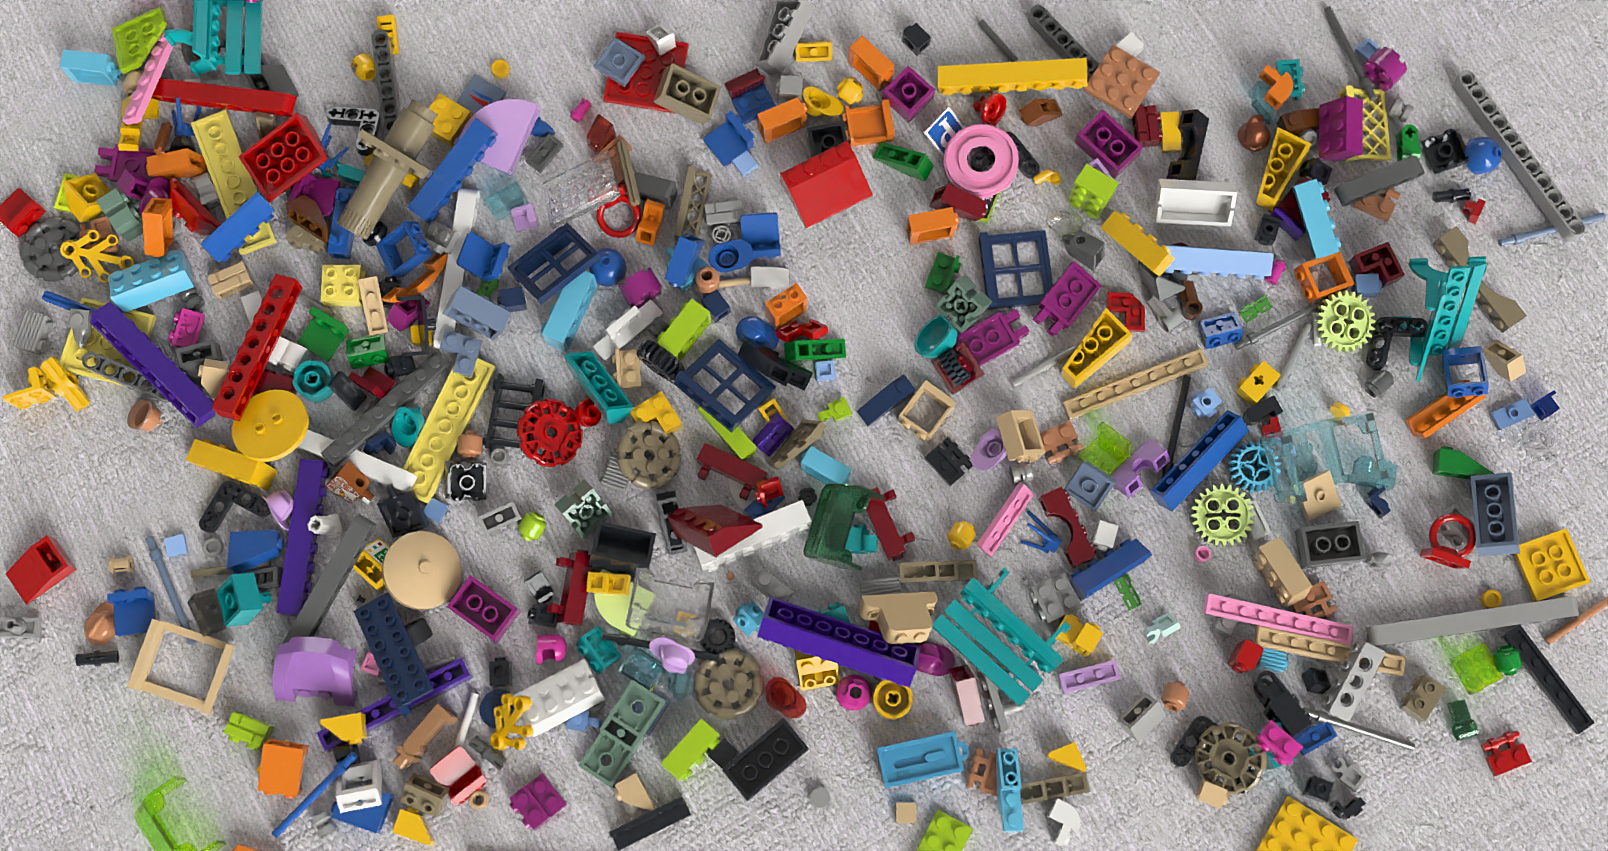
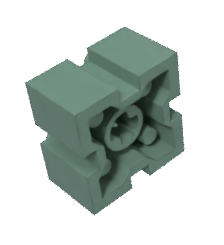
M115 188L96 200L115 231L122 235L127 242L143 233V219L140 213L137 212L141 199L134 203L124 192L120 193Z
M966 275L956 280L947 291L948 294L943 296L934 306L944 317L949 315L953 319L950 323L960 333L969 329L979 318L978 315L983 313L992 303L982 291L977 293L974 290L976 285Z
M583 480L572 489L575 492L572 496L568 497L565 495L554 505L574 530L585 539L595 530L593 526L598 521L605 522L613 513L601 500L597 492Z

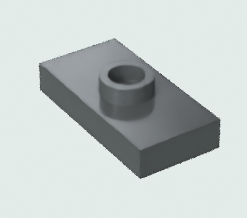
M548 133L525 161L541 174L564 145Z

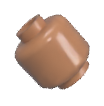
M710 266L701 267L695 274L697 289L705 294L716 291L720 284L717 270Z
M467 430L465 434L458 437L457 452L462 455V458L477 459V456L482 454L483 437L477 435V431Z
M1174 681L1165 685L1161 701L1166 709L1178 712L1186 707L1190 692L1183 682Z

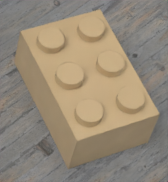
M1280 536L1259 547L1254 558V565L1258 571H1262L1266 584L1275 591L1277 601L1287 608L1306 598L1312 584Z

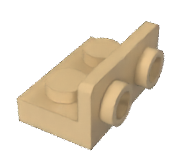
M615 348V354H612L613 365H616L617 372H613V379L620 389L642 388L640 360L636 353L638 349L620 350Z

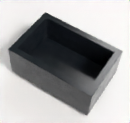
M598 521L588 566L646 578L650 567L656 533Z

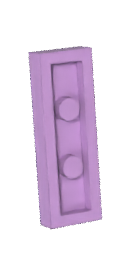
M1116 660L1058 674L1063 694L1121 679Z

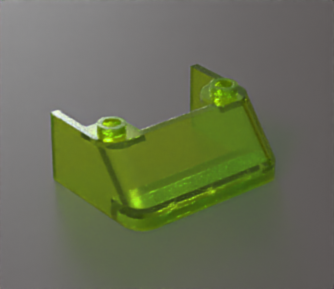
M174 776L148 794L135 811V821L154 851H198L191 843H183L178 846L158 814L165 806L164 796L186 782L185 777ZM215 840L201 851H217L227 843L223 840Z

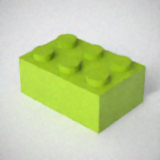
M1086 163L1075 180L1067 201L1073 208L1083 210L1088 217L1099 220L1110 203L1119 183Z
M692 298L689 302H685L682 305L680 314L671 319L666 332L662 331L657 337V343L673 354L680 362L711 323L710 311Z
M701 718L662 761L661 765L678 781H687L694 773L692 771L693 767L696 764L700 766L707 758L705 754L710 749L713 750L720 743V740H718L720 735Z

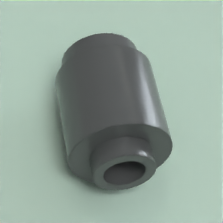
M1380 370L1367 381V385L1364 388L1370 396L1376 398L1394 384V377L1390 372Z

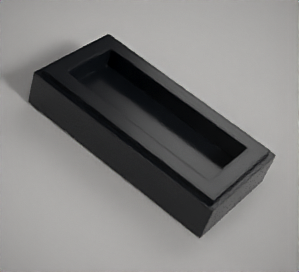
M338 371L327 384L353 411H356L368 397L342 371Z

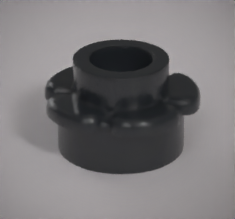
M803 488L800 490L798 500H803L805 506H812L817 501V494H815L813 488Z

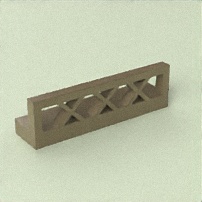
M689 165L674 232L675 241H678L679 237L684 235V232L691 227L695 232L694 236L699 238L705 210L704 204H706L712 174L697 171L696 166ZM696 177L707 178L706 184L699 188L695 183ZM699 193L702 196V201L695 205L692 201V196ZM696 210L699 217L691 223L688 214Z

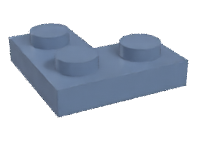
M445 330L439 349L458 354L453 373L471 378L482 340Z

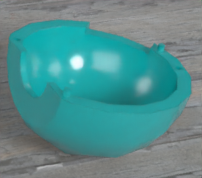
M939 314L921 328L915 338L914 349L922 357L938 358L954 347L958 332L946 317Z

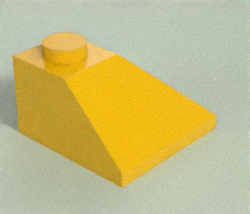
M95 173L63 182L69 210L80 222L96 219L103 213L96 200L111 192V190Z

